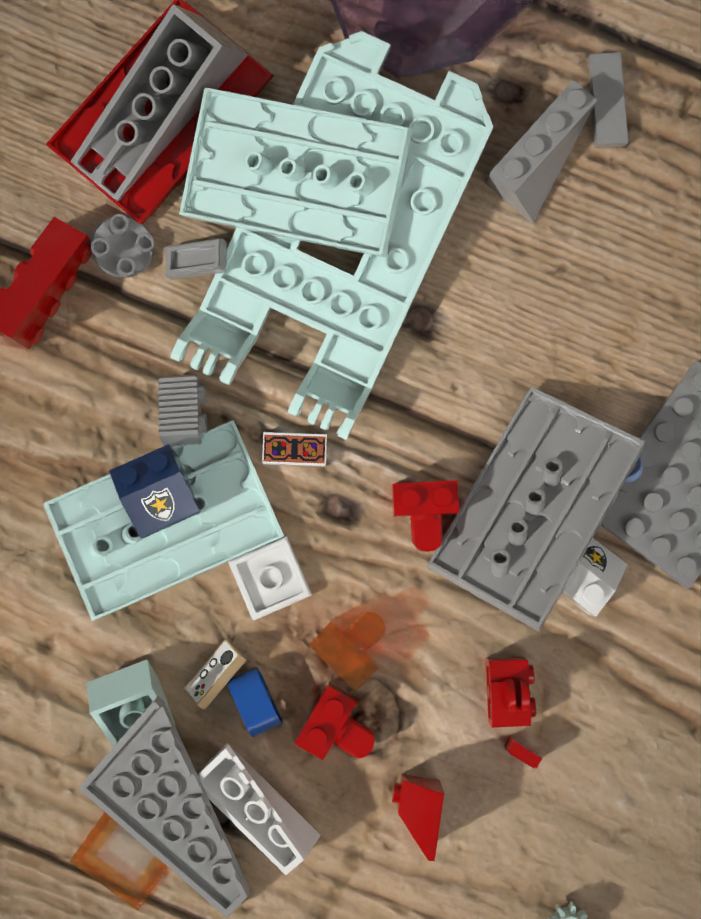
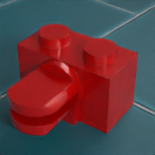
M458 480L393 483L391 485L393 517L410 516L411 540L415 548L424 552L434 551L439 548L443 541L442 515L459 513Z
M524 657L485 658L488 723L492 728L531 726V717H536V702L534 697H530L529 684H534L535 682L533 665H528V659Z
M328 682L298 733L294 744L322 761L332 744L355 758H364L373 750L374 734L370 728L349 716L357 703L356 698Z

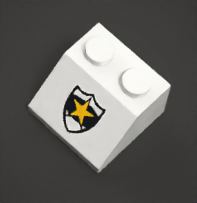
M592 538L584 556L566 584L562 595L588 615L596 617L615 593L628 564Z

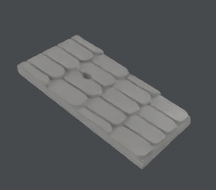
M530 387L462 504L459 513L455 516L443 537L440 547L436 549L429 561V569L540 632L565 590L570 577L584 556L592 538L616 500L620 489L638 461L639 455L644 449L645 441L538 389Z

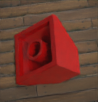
M401 774L400 783L394 782L392 803H397L398 815L427 860L435 862L444 790L440 780Z

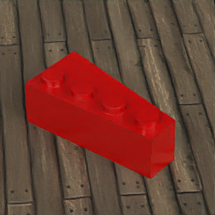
M56 217L52 218L32 245L30 253L33 256L31 259L23 260L14 269V282L6 289L0 288L1 334L27 349H30L32 344L35 345L40 341L44 333L43 326L49 317L52 318L57 313L60 307L59 300L65 290H70L77 278L75 273L81 263L85 264L91 257V240L86 234Z

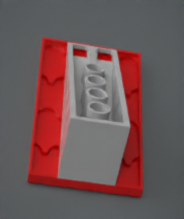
M174 0L46 145L136 222L144 224L172 191L187 177L204 88L257 97L275 75L185 0Z

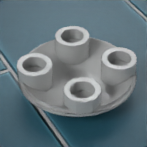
M116 214L101 222L94 230L90 242L91 254L95 263L105 273L118 278H129L140 274L149 266L154 254V239L143 224H139L133 218L123 214Z

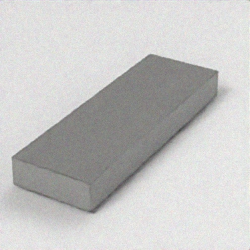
M621 52L590 54L588 57L591 95L597 99L592 109L595 148L626 146L628 144Z

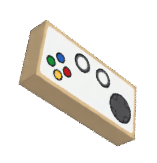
M225 639L187 683L184 690L197 706L205 710L247 659L231 642Z

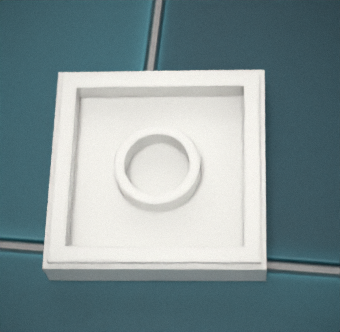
M284 537L228 562L253 621L312 596L288 537Z

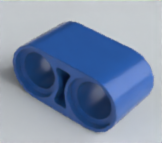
M257 667L229 680L227 684L230 693L252 737L282 724L280 713Z

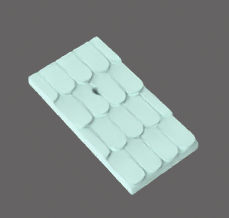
M205 87L179 214L196 220L386 258L412 130L408 127Z
M234 420L209 430L207 433H202L201 444L175 445L172 447L180 458L201 513L141 539L138 533L136 538L129 535V529L137 531L118 497L110 474L43 504L92 621L284 537Z

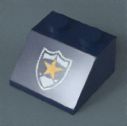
M170 444L109 470L118 497L141 539L201 513L180 458Z

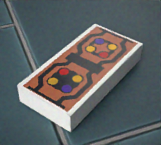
M263 432V465L326 467L327 434Z

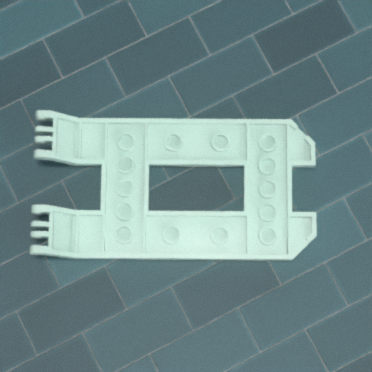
M362 31L350 35L348 39L335 44L329 43L318 48L293 105L408 127L412 130L386 258L364 254L353 276L299 251L298 249L302 241L236 228L226 252V272L215 274L200 309L179 336L171 353L172 359L181 362L184 360L191 342L199 344L200 347L190 363L191 368L198 370L209 349L212 350L203 369V373L208 376L214 372L216 362L221 355L229 358L219 379L221 382L230 385L238 368L255 344L271 309L319 330L327 335L313 365L297 390L287 413L296 417L299 416L306 397L315 398L318 401L308 416V422L313 425L316 423L325 404L330 406L320 425L321 429H329L336 409L345 412L347 416L337 431V436L347 440L373 388L493 130L490 116L487 114L477 83L448 71L436 99L433 100L379 75L391 45Z

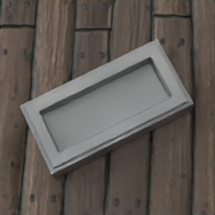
M214 239L166 247V277L175 280L225 273L227 242L223 239Z

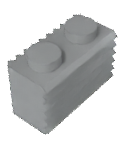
M197 374L159 377V437L163 445L201 444L202 433H207L208 431L206 413L201 414V404L207 403L205 384H200Z

